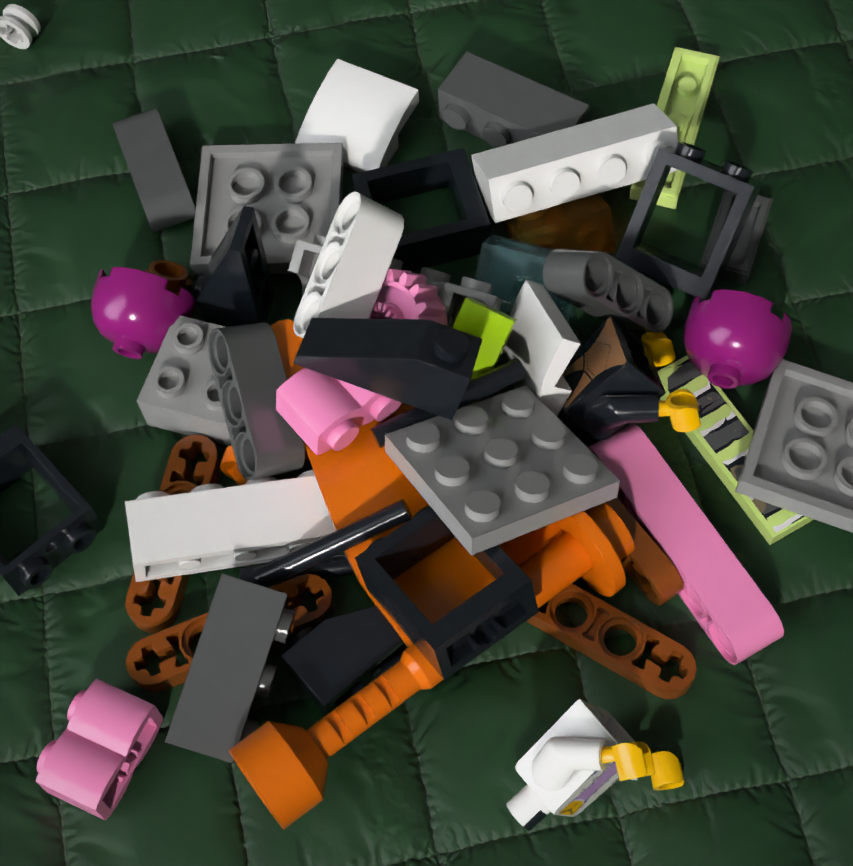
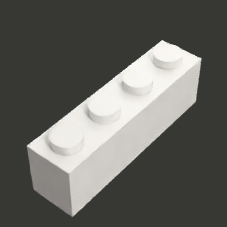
M653 103L473 154L471 156L475 180L484 207L494 222L498 223L647 180L659 148L666 146L676 147L678 142L677 126ZM671 167L669 173L678 171V169Z
M313 470L303 472L298 478L277 480L274 477L268 476L249 480L245 485L226 488L219 484H204L195 487L190 493L169 495L162 491H152L139 495L136 500L125 501L136 582L268 563L335 531Z

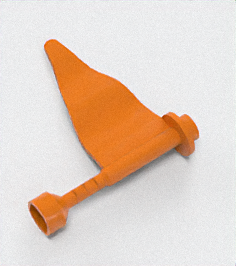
M290 319L279 320L270 326L277 340L287 380L305 368L294 364L303 338L298 337L294 333V321ZM401 402L397 411L388 419L382 422L373 420L368 424L360 426L356 438L339 451L330 449L325 453L316 455L304 442L335 531L401 499H404L407 503L412 518L419 510L430 506L387 455L385 446L379 448L371 432V428L414 408L413 406ZM602 503L498 545L531 579L538 608L578 578H581L597 593L606 597L613 596L626 584L621 560L634 551V542L629 530L618 514L607 503ZM403 524L344 551L361 586L408 647L403 651L400 661L307 730L302 726L267 721L228 750L252 788L283 830L324 800L329 768L328 758L419 690L432 689L444 680L367 590L355 557L364 552L371 543L379 538L386 537ZM456 537L394 579L395 583L431 624L440 620L496 580L474 555H470Z

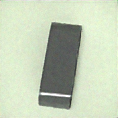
M157 108L112 122L152 233L195 219L196 209Z
M558 248L548 255L544 263L543 281L546 289L556 297L603 322L612 315L628 329L659 333L667 328L672 319L674 307L670 292L665 287L605 252Z
M266 322L213 329L208 339L209 359L240 473L245 479L253 480L300 470L305 461L304 442L276 410V390L287 378L273 329Z

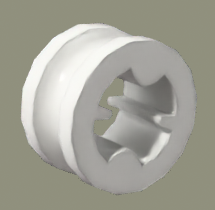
M8 4L3 10V16H0V37L16 48L27 49L30 47L33 40L32 37L37 36L41 30L37 18L22 6Z

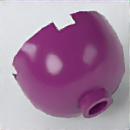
M112 267L109 276L106 275L104 269L98 273L92 294L91 310L94 325L105 339L114 343L112 348L114 352L128 358L142 359L143 353H158L169 327L177 321L180 315L192 318L196 299L189 291L182 287L179 296L166 290L168 280L158 275L138 269Z
M715 290L712 293L711 300H704L702 302L700 295L694 298L684 327L683 341L688 359L715 386L732 389L737 386L757 383L768 378L781 363L793 331L791 320L784 312L781 321L778 316L771 313L772 302L744 291Z

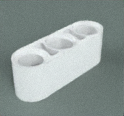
M356 191L344 198L334 216L295 315L293 329L298 337L304 338L311 318L369 319L404 229L402 215Z

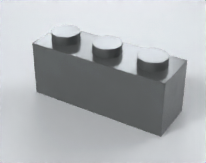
M466 51L438 88L439 119L446 122L453 129L464 130L485 140L495 148L588 122V104Z
M221 574L165 743L229 763H236L228 750L258 729L260 721L250 718L257 696L267 699L275 679L278 666L269 663L275 641L285 644L292 627L296 611L287 609L289 602L288 594Z

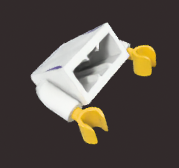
M578 699L517 762L515 769L527 785L506 805L514 818L524 828L531 831L550 812L554 815L575 817L618 779L619 781L638 780L640 777L651 776L654 790H669L682 787L684 785V778L679 759L673 753L660 751L651 754L649 746L644 742H635L608 710Z

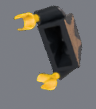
M610 315L573 355L562 374L572 392L557 417L573 433L582 427L597 440H605L626 423L658 422V417L664 416L670 417L673 429L678 432L694 431L701 424L696 397L689 390L679 389L670 393L666 400H658L666 392L656 367L668 365L676 359L672 341L663 332H646L639 339L614 316Z

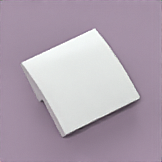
M337 59L308 109L295 144L342 143L345 168L360 173L385 167L399 147V132L419 103V90Z
M525 280L510 313V316L516 318L517 321L503 349V363L505 364L518 358L525 369L526 377L513 383L514 388L517 389L526 385L557 416L572 392L562 374L581 343L544 285Z

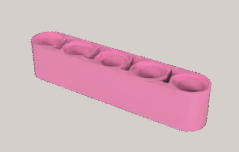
M631 423L614 432L607 439L600 440L587 447L620 480L618 500L675 566L684 584V589L678 595L724 659L730 664L736 665L784 636L782 622L773 606L639 426Z

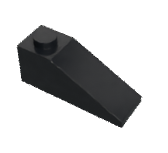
M243 206L211 256L205 276L200 275L195 284L194 298L196 299V305L200 306L204 321L225 327L266 322L275 295L254 207Z
M311 318L294 364L453 420L470 382L482 339L432 320Z
M375 606L325 619L314 629L311 626L302 629L289 641L286 647L287 651L281 656L290 676L326 716L398 663L403 651L408 647L378 607Z

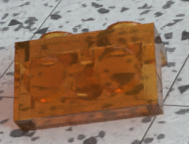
M598 194L502 221L504 231L518 248L521 270L527 277L543 273L544 263L548 255L558 248L601 251L607 254L614 252L616 249L611 207Z

